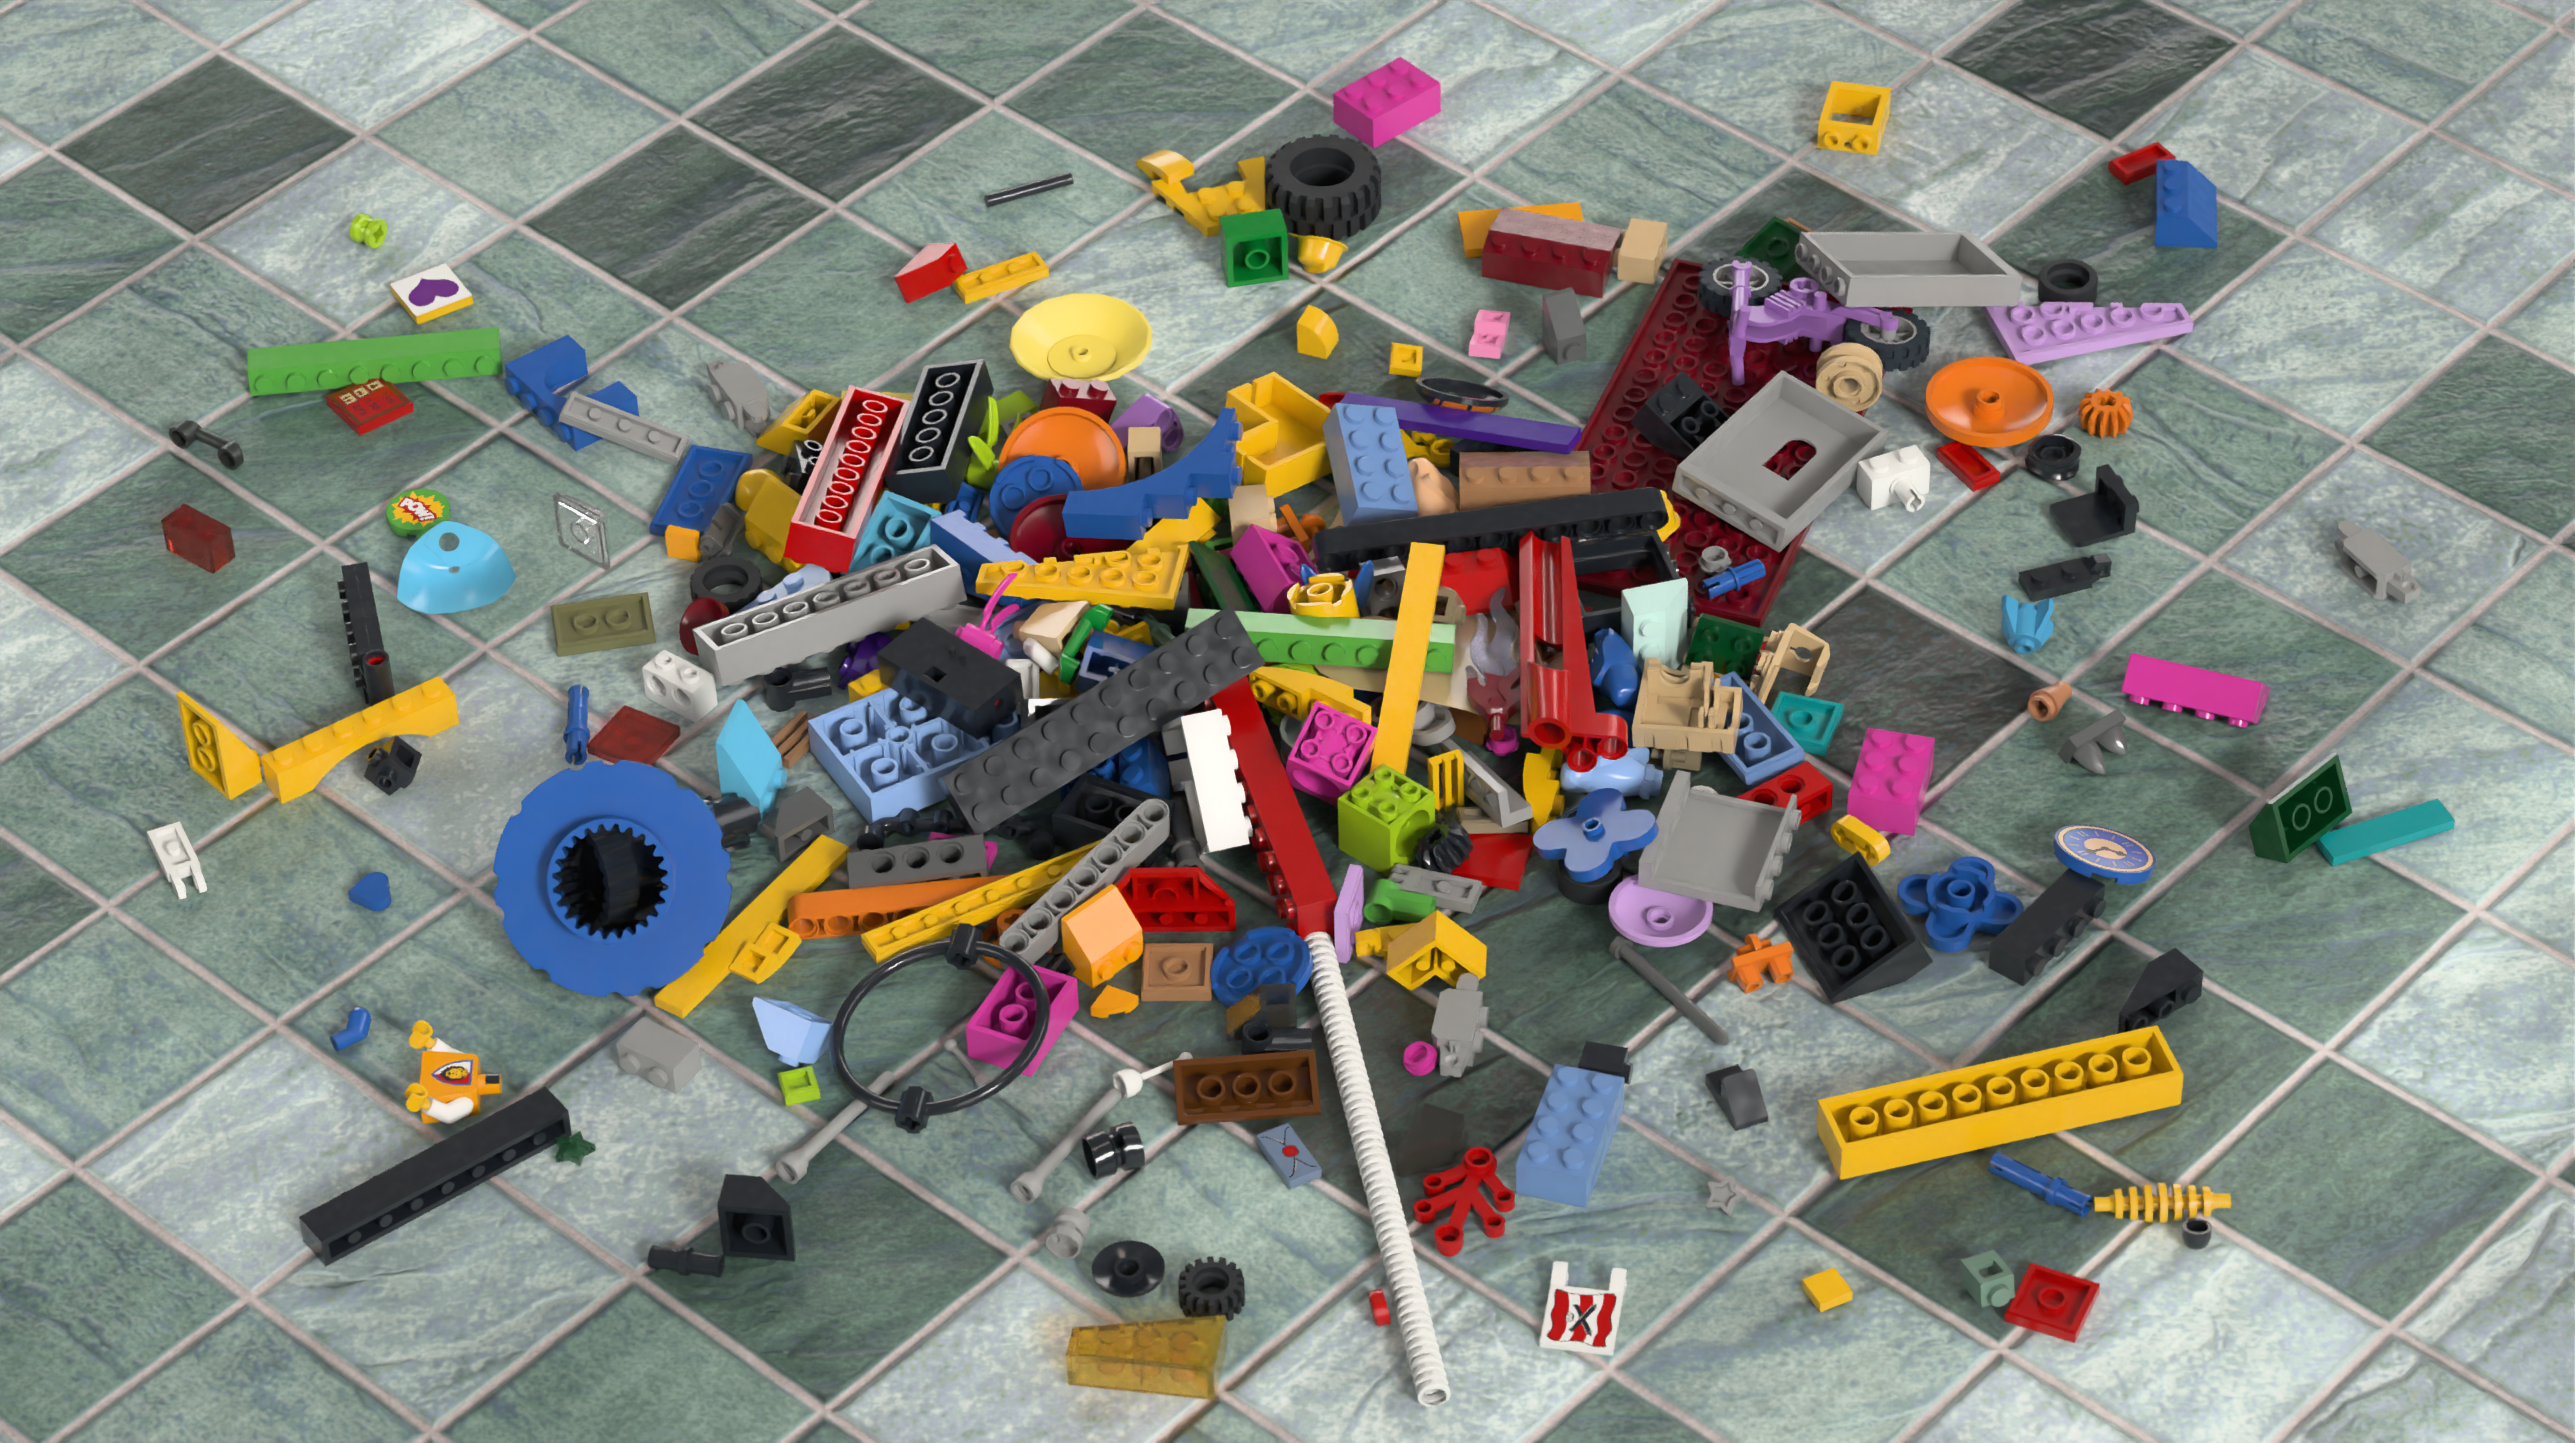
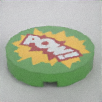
M412 489L403 492L393 498L386 508L387 524L391 531L408 538L407 534L416 535V538H420L432 527L443 521H449L448 519L451 517L450 503L446 496L430 489Z

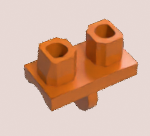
M1287 503L1280 507L1283 517L1277 519V534L1300 542L1306 553L1309 554L1312 550L1310 540H1312L1315 533L1326 529V523L1318 514H1304L1299 522Z
M1755 933L1746 934L1745 946L1736 948L1737 956L1731 958V970H1728L1726 973L1729 981H1737L1745 994L1757 991L1762 987L1763 979L1760 974L1764 972H1770L1774 984L1788 982L1794 973L1790 961L1793 947L1790 941L1772 946L1770 939L1760 941Z

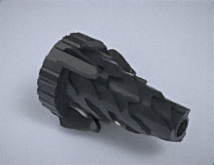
M736 793L712 800L711 795L701 798L707 805L713 804L715 817L724 833L721 844L725 850L732 852L744 848L751 843L749 834L757 831L758 822L761 821L757 806L751 805L744 797H738ZM601 824L600 830L597 833H593L587 828L586 837L581 839L575 836L577 843L572 848L566 847L569 854L565 859H558L564 866L560 872L555 873V875L562 878V882L556 886V890L564 891L565 895L560 899V903L570 905L567 913L569 916L575 914L579 916L578 925L582 926L587 922L590 923L591 932L593 933L599 927L603 928L604 933L612 931V929H618L623 932L626 927L636 931L638 922L643 921L648 924L646 917L651 912L658 913L655 905L658 901H665L660 896L663 886L666 885L661 882V878L668 872L659 868V864L664 860L663 856L653 855L656 845L646 846L644 844L646 837L644 834L634 837L633 828L628 827L624 832H620L618 824H615L610 831H607L604 825Z

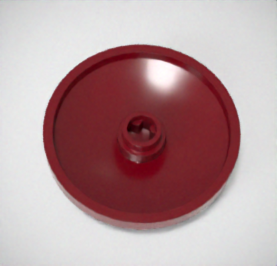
M1068 494L1049 495L1028 504L1014 520L1007 541L1012 551L1015 553L1023 552L1039 564L1043 563V558L1056 557L1057 562L1074 561V555L1126 551L1135 543L1134 540L1067 537L1062 511Z

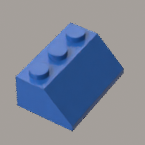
M2175 159L2157 160L2154 188L2155 246L2217 248V187L2188 161H2178Z

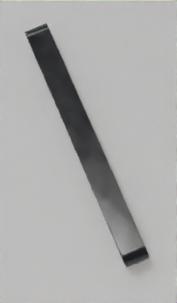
M1654 487L1325 529L1315 533L1311 543L1318 569L1324 573H1337L1360 570L1359 563L1398 556L1402 564L1408 563L1411 542L1445 545V554L1500 548L1505 551L1519 549V540L1530 531H1533L1538 539L1551 543H1559L1561 536L1568 537L1570 542L1659 530L1668 523L1669 516L1661 491Z

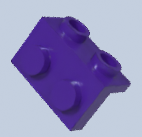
M878 631L867 635L860 642H848L845 652L849 653V655L845 656L837 671L841 675L838 687L844 690L851 680L855 681L867 673L879 669L877 653L893 641V639Z

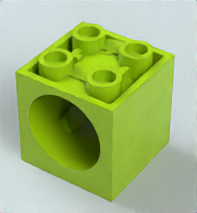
M1383 763L1354 785L1350 791H1347L1338 798L1339 849L1386 877H1389L1395 864L1409 865L1416 859L1413 849L1418 844L1417 839L1424 836L1426 830L1432 829L1435 825V793Z

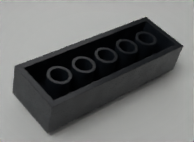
M984 359L924 365L884 475L890 492L920 504H946L956 501L973 452L968 442V437H978L988 409V396L992 397L994 392Z

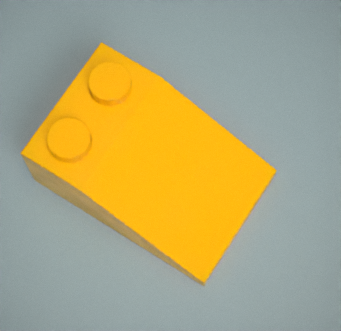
M182 690L176 693L190 768L229 800L263 781L260 769L262 761L258 753L254 749H249L234 733Z

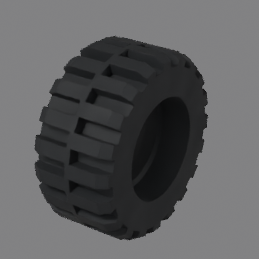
M1321 134L1313 135L1311 138L1300 137L1294 143L1289 141L1284 144L1281 150L1277 149L1265 166L1266 210L1281 209L1287 234L1318 236L1335 241L1342 240L1344 236L1352 237L1359 230H1365L1379 214V209L1381 208L1380 164L1377 162L1375 155L1361 143L1356 144L1351 138L1346 137L1342 139L1338 135L1332 134L1329 137L1321 136Z

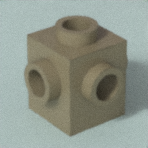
M1439 586L1433 623L1456 624L1457 634L1458 626L1463 625L1465 621L1466 606L1463 605V601L1454 589Z

